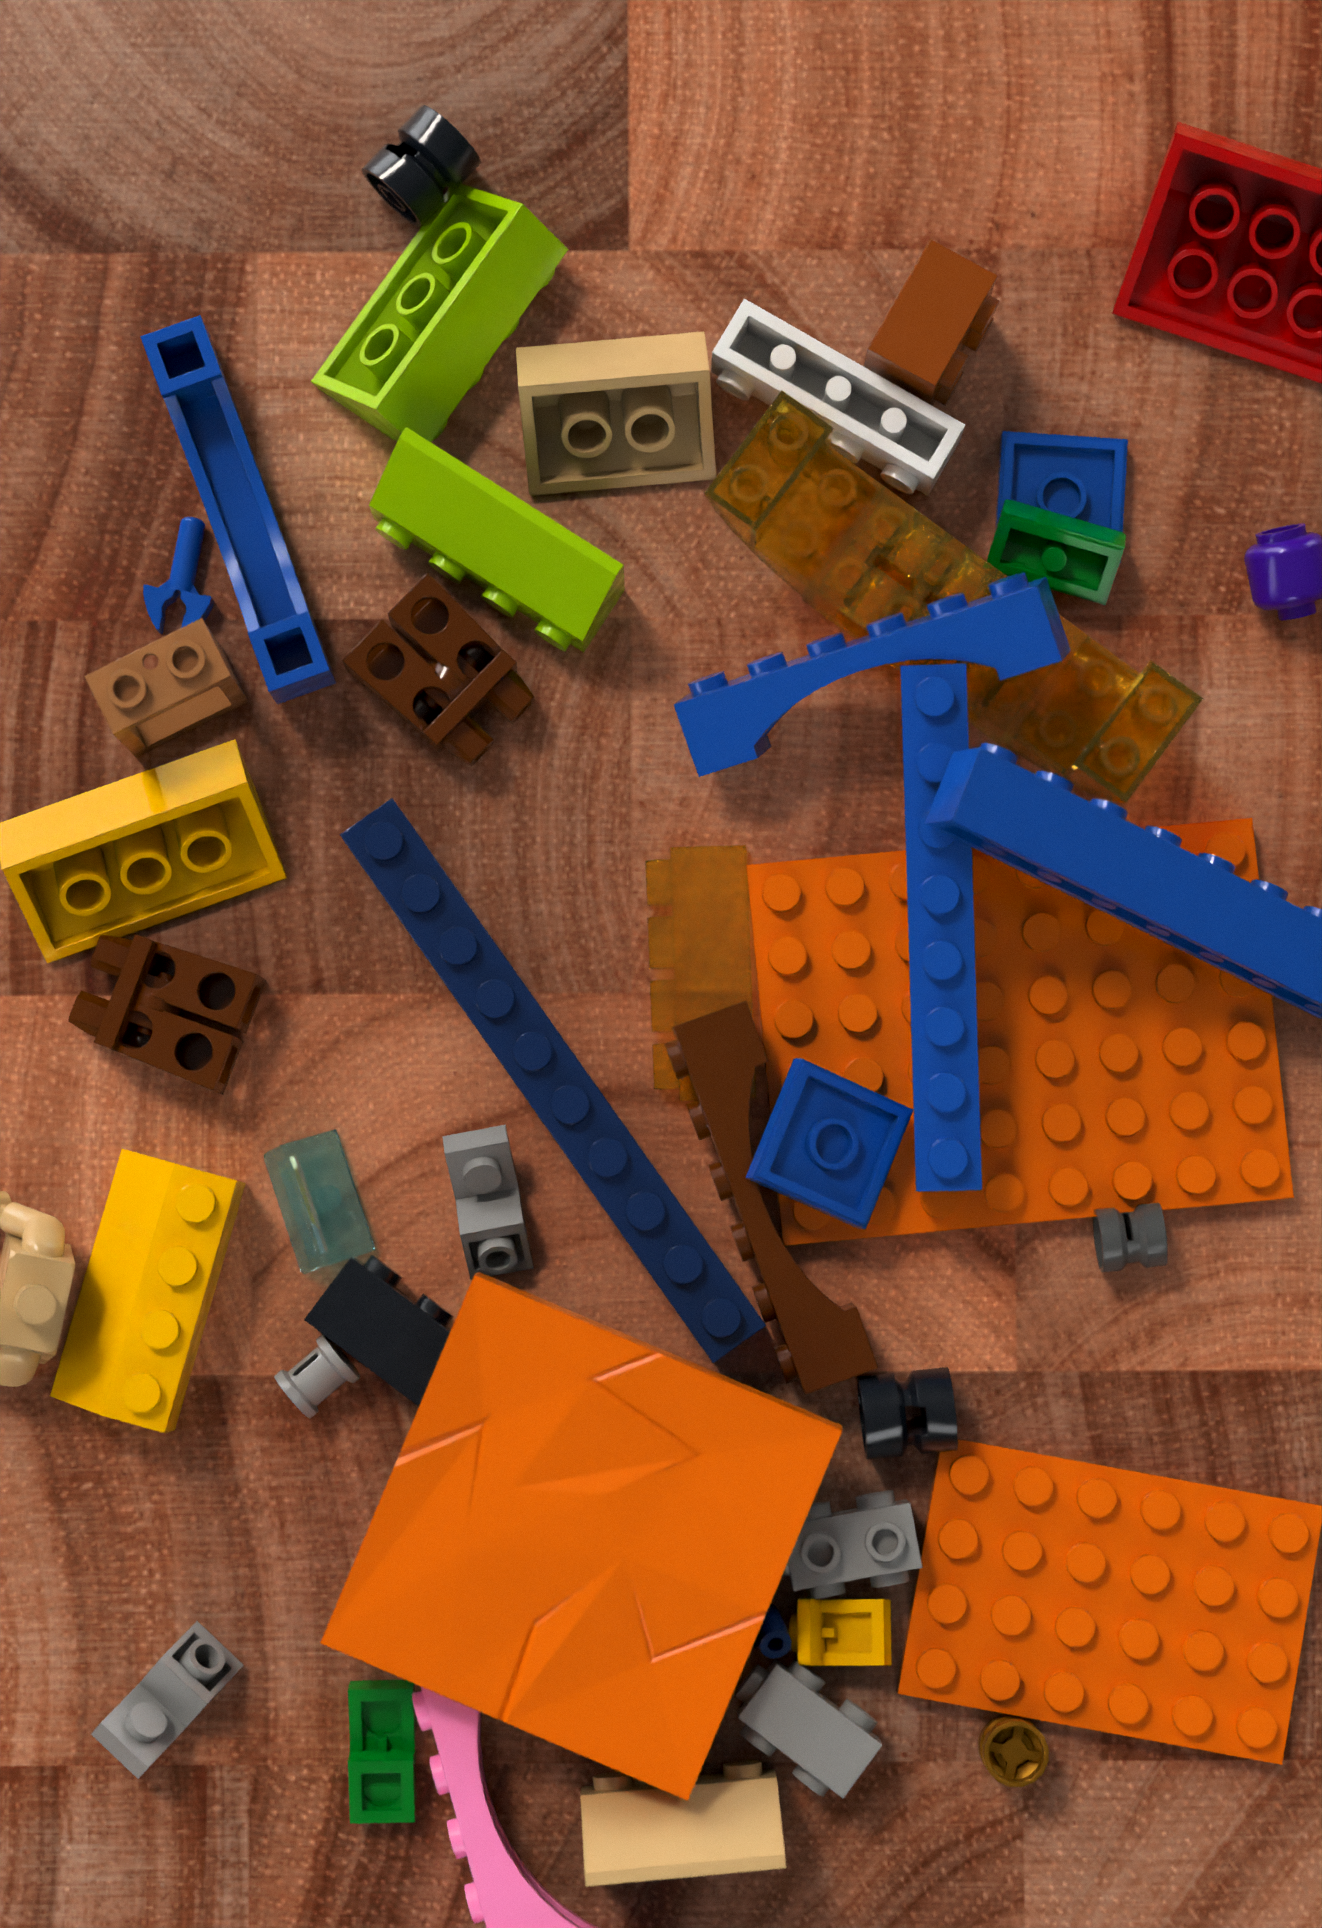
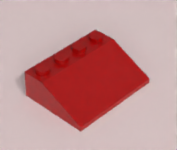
M1177 122L1112 314L1322 383V169Z

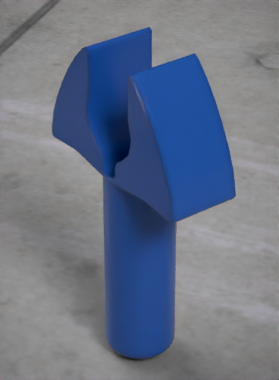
M184 517L180 521L169 580L158 588L146 584L143 585L144 601L149 617L160 634H163L165 611L169 605L176 602L178 595H180L181 600L186 605L182 627L201 618L205 621L215 604L211 596L199 595L194 587L205 531V523L196 517Z

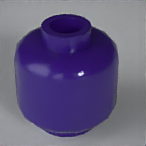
M1305 523L1281 526L1255 534L1257 543L1249 547L1244 554L1250 590L1255 606L1263 610H1277L1279 620L1297 619L1316 613L1315 601L1322 599V536L1314 532H1307Z

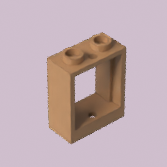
M202 618L84 676L113 735L135 757L151 751L249 702L221 645ZM154 655L158 658L157 667L154 669L144 667V660L147 656Z

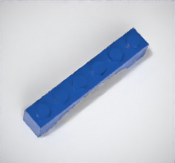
M201 315L140 336L217 540L246 624L247 633L269 693L278 705L336 684L212 339Z
M1025 572L1011 575L990 583L988 587L991 595L967 602L964 592L957 593L926 605L930 614L928 616L906 622L903 612L893 614L867 624L866 627L869 633L867 636L846 642L843 632L832 634L808 643L806 647L809 655L786 662L783 652H778L748 663L747 668L750 673L748 675L727 681L724 671L688 683L691 693L676 702L674 708L698 776L701 777L759 758L771 747L767 734L792 706L816 690L840 678L865 669L909 660H958L996 668L999 680L1001 681L1062 661L1071 649L1047 577L1028 582Z

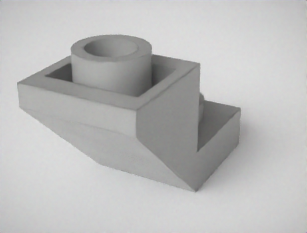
M506 1124L442 1136L444 1154L456 1201L459 1232L470 1280L473 1279L477 1272L488 1276H496L533 1269L521 1196Z
M196 1621L157 1661L141 1682L96 1727L91 1735L139 1779L236 1675L244 1664Z

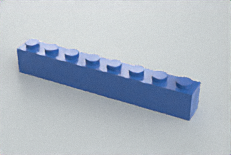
M966 663L900 666L916 1192L982 1190L972 847L924 824L953 751L969 749Z
M982 743L979 748L953 751L924 824L1322 1019V909L1312 906H1304L1302 909L1286 901L1288 892L1283 888L1256 879L1250 883L1234 875L1235 865L1221 857L1208 853H1199L1196 856L1180 848L1182 839L1170 831L1155 826H1146L1143 829L1127 821L1128 812L1112 802L1093 798L1089 802L1071 793L1074 785L1061 776L1046 771H1037L1035 775L1016 765L1018 756L1003 747Z

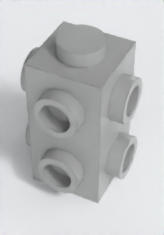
M893 1490L856 1496L857 1508L831 1512L830 1502L813 1503L782 1577L790 1576L793 1591L806 1589L807 1599H819L846 1593L844 1582L870 1577L872 1588L892 1586L910 1581L908 1570L922 1568L911 1503L907 1499L895 1501Z
M776 1658L767 1670L756 1664L734 1695L742 1701L736 1710L738 1719L745 1723L740 1734L769 1757L778 1748L795 1761L798 1765L792 1771V1774L821 1797H824L830 1788L841 1798H844L882 1747L879 1737L872 1732L878 1722L849 1699H846L841 1707L819 1692L826 1682L807 1666H799L798 1660L795 1658L788 1667Z

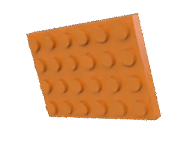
M958 1439L957 1450L937 1452L920 1550L922 1568H918L916 1573L896 1692L900 1695L1282 1765L1321 1531L1322 1505Z

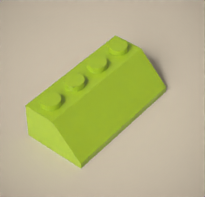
M464 184L455 189L449 188L444 195L445 202L419 229L310 382L393 440L398 441L405 427L429 442L440 436L447 425L449 416L467 391L473 388L481 379L484 367L501 343L516 330L521 315L539 290L545 287L553 278L556 266L568 251L524 204Z
M405 427L398 438L369 503L373 518L379 522L375 530L385 539L404 550H407L410 544L413 543L430 554L432 557L428 564L449 580L460 584L462 579L466 577L485 589L481 598L499 612L513 617L518 610L538 623L534 629L535 633L554 647L566 651L571 644L585 652L625 591L624 565L411 429Z

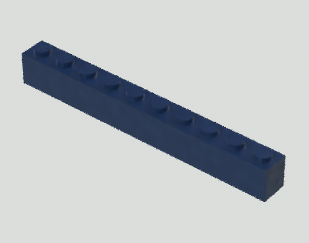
M391 798L340 834L341 838L712 1363L765 1327L764 1321L394 799Z

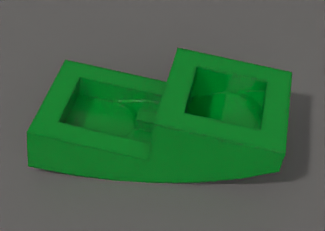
M407 1680L350 1681L349 1683L350 1754L348 1758L350 1824L415 1823L416 1716L412 1700V1693H415V1684Z

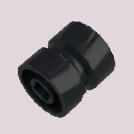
M426 105L421 106L398 130L400 138L398 145L385 144L362 168V173L368 183L386 203L417 227H422L445 202L442 191L445 187L458 188L481 164L480 157L467 139L442 115Z
M948 1367L913 1370L907 1381H900L894 1373L857 1376L860 1424L867 1460L903 1456L909 1445H914L921 1454L955 1451L958 1449L955 1401ZM905 1406L920 1407V1417H914L910 1420L906 1419Z

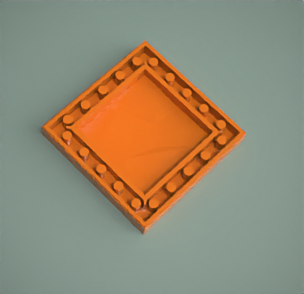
M477 1272L470 1283L320 1643L688 1801L843 1431L842 1425Z

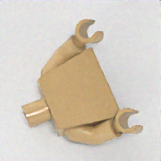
M0 1191V1229L6 1232L0 1258V1386L19 1387L33 1379L39 1363L45 1364L56 1354L74 1275L75 1260L71 1245L65 1243V1228L57 1218L20 1203L11 1202L9 1194L5 1191Z

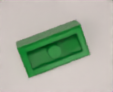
M1005 499L984 570L1007 577L1025 572L1028 582L1047 577L1051 590L1106 605L1123 555L1126 535L1123 532Z

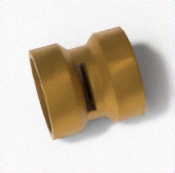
M1009 1714L999 1715L992 1718L983 1727L979 1736L978 1752L988 1772L998 1782L1009 1787H1024L1034 1783L1044 1773L1049 1761V1748L1042 1733L1029 1719Z

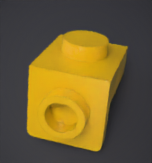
M798 1599L797 1613H793L790 1618L789 1635L792 1641L791 1649L794 1653H798L799 1666H891V1600Z

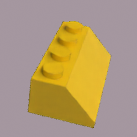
M236 739L0 822L1 868L47 963L95 947L101 935L123 937L287 878L258 793Z
M121 1150L50 1394L51 1397L101 1416L158 1432L167 1433L176 1429L246 1183L129 1150Z

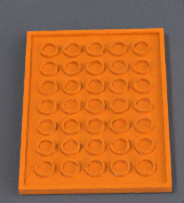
M1252 818L1159 826V828L1170 831L1182 839L1180 848L1196 856L1199 853H1208L1221 857L1235 865L1234 875L1250 883L1254 879L1259 880ZM973 847L972 868L982 1190L916 1192L906 850L746 865L762 1040L768 1060L765 1063L770 1116L794 1058L807 1060L913 1109L866 1229L853 1227L777 1192L781 1237L784 1246L1097 1217L1094 1215L1095 1209L1114 1207L1119 1212L1126 1213L1133 1212L1138 1205L1159 1203L1163 1211L1294 1198L1272 995Z

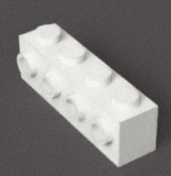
M743 299L712 352L711 372L718 376L716 383L726 392L745 401H748L751 395L773 407L771 410L772 416L785 426L799 432H803L805 427L810 428L827 438L825 445L833 453L852 463H858L860 458L883 470L880 477L886 483L906 494H913L916 489L927 496L929 495L958 446L965 424L746 299Z

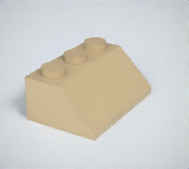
M704 331L516 348L518 390L529 496L716 479L710 368Z
M741 1760L724 1763L723 1774L698 1776L688 1801L643 1781L632 1782V1777L622 1772L593 1776L594 1786H584L581 1788L580 1801L586 1887L786 1868L777 1776L775 1769L762 1770L761 1760Z

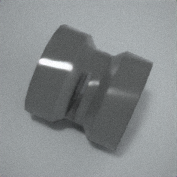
M1159 1203L1141 1204L1133 1212L1121 1213L1114 1207L1094 1210V1215L1097 1216L1093 1217L1094 1244L1098 1266L1102 1273L1121 1271L1127 1263L1139 1262L1145 1268L1167 1265L1166 1227Z

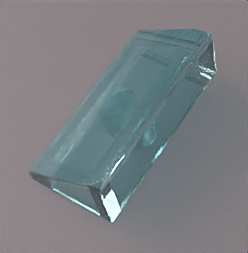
M336 1129L280 1145L264 1154V1161L300 1271L303 1274L376 1250Z

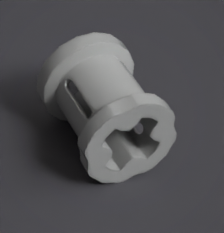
M323 1334L316 1339L317 1347L289 1371L281 1370L274 1376L284 1393L309 1419L318 1413L317 1406L346 1381L355 1383L361 1378L359 1372L343 1351Z

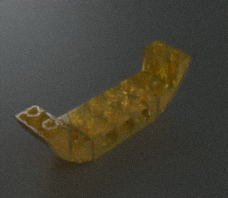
M784 391L779 393L704 492L713 509L731 531L765 565L802 596L803 601L855 639L869 635L866 627L867 624L893 614L903 612L906 622L928 616L930 614L926 605L957 593L964 592L967 602L989 596L991 593L988 585L1008 577L831 448L834 428ZM1061 615L1059 616L1071 649L1068 655L1060 662L1001 681L999 680L996 668L972 662L923 659L890 663L900 672V666L966 663L968 722L1003 748L1007 747L1039 768L1067 779L1075 787L1106 800L1126 804L1203 700L1202 697L1151 660L1141 673L1137 672Z

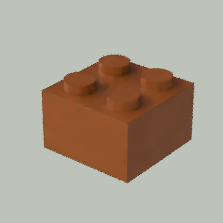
M929 239L869 345L864 367L932 406L935 401L946 406L964 373L962 370L969 355L963 353L965 347L976 352L994 320L992 316L1000 302L991 296L997 275Z

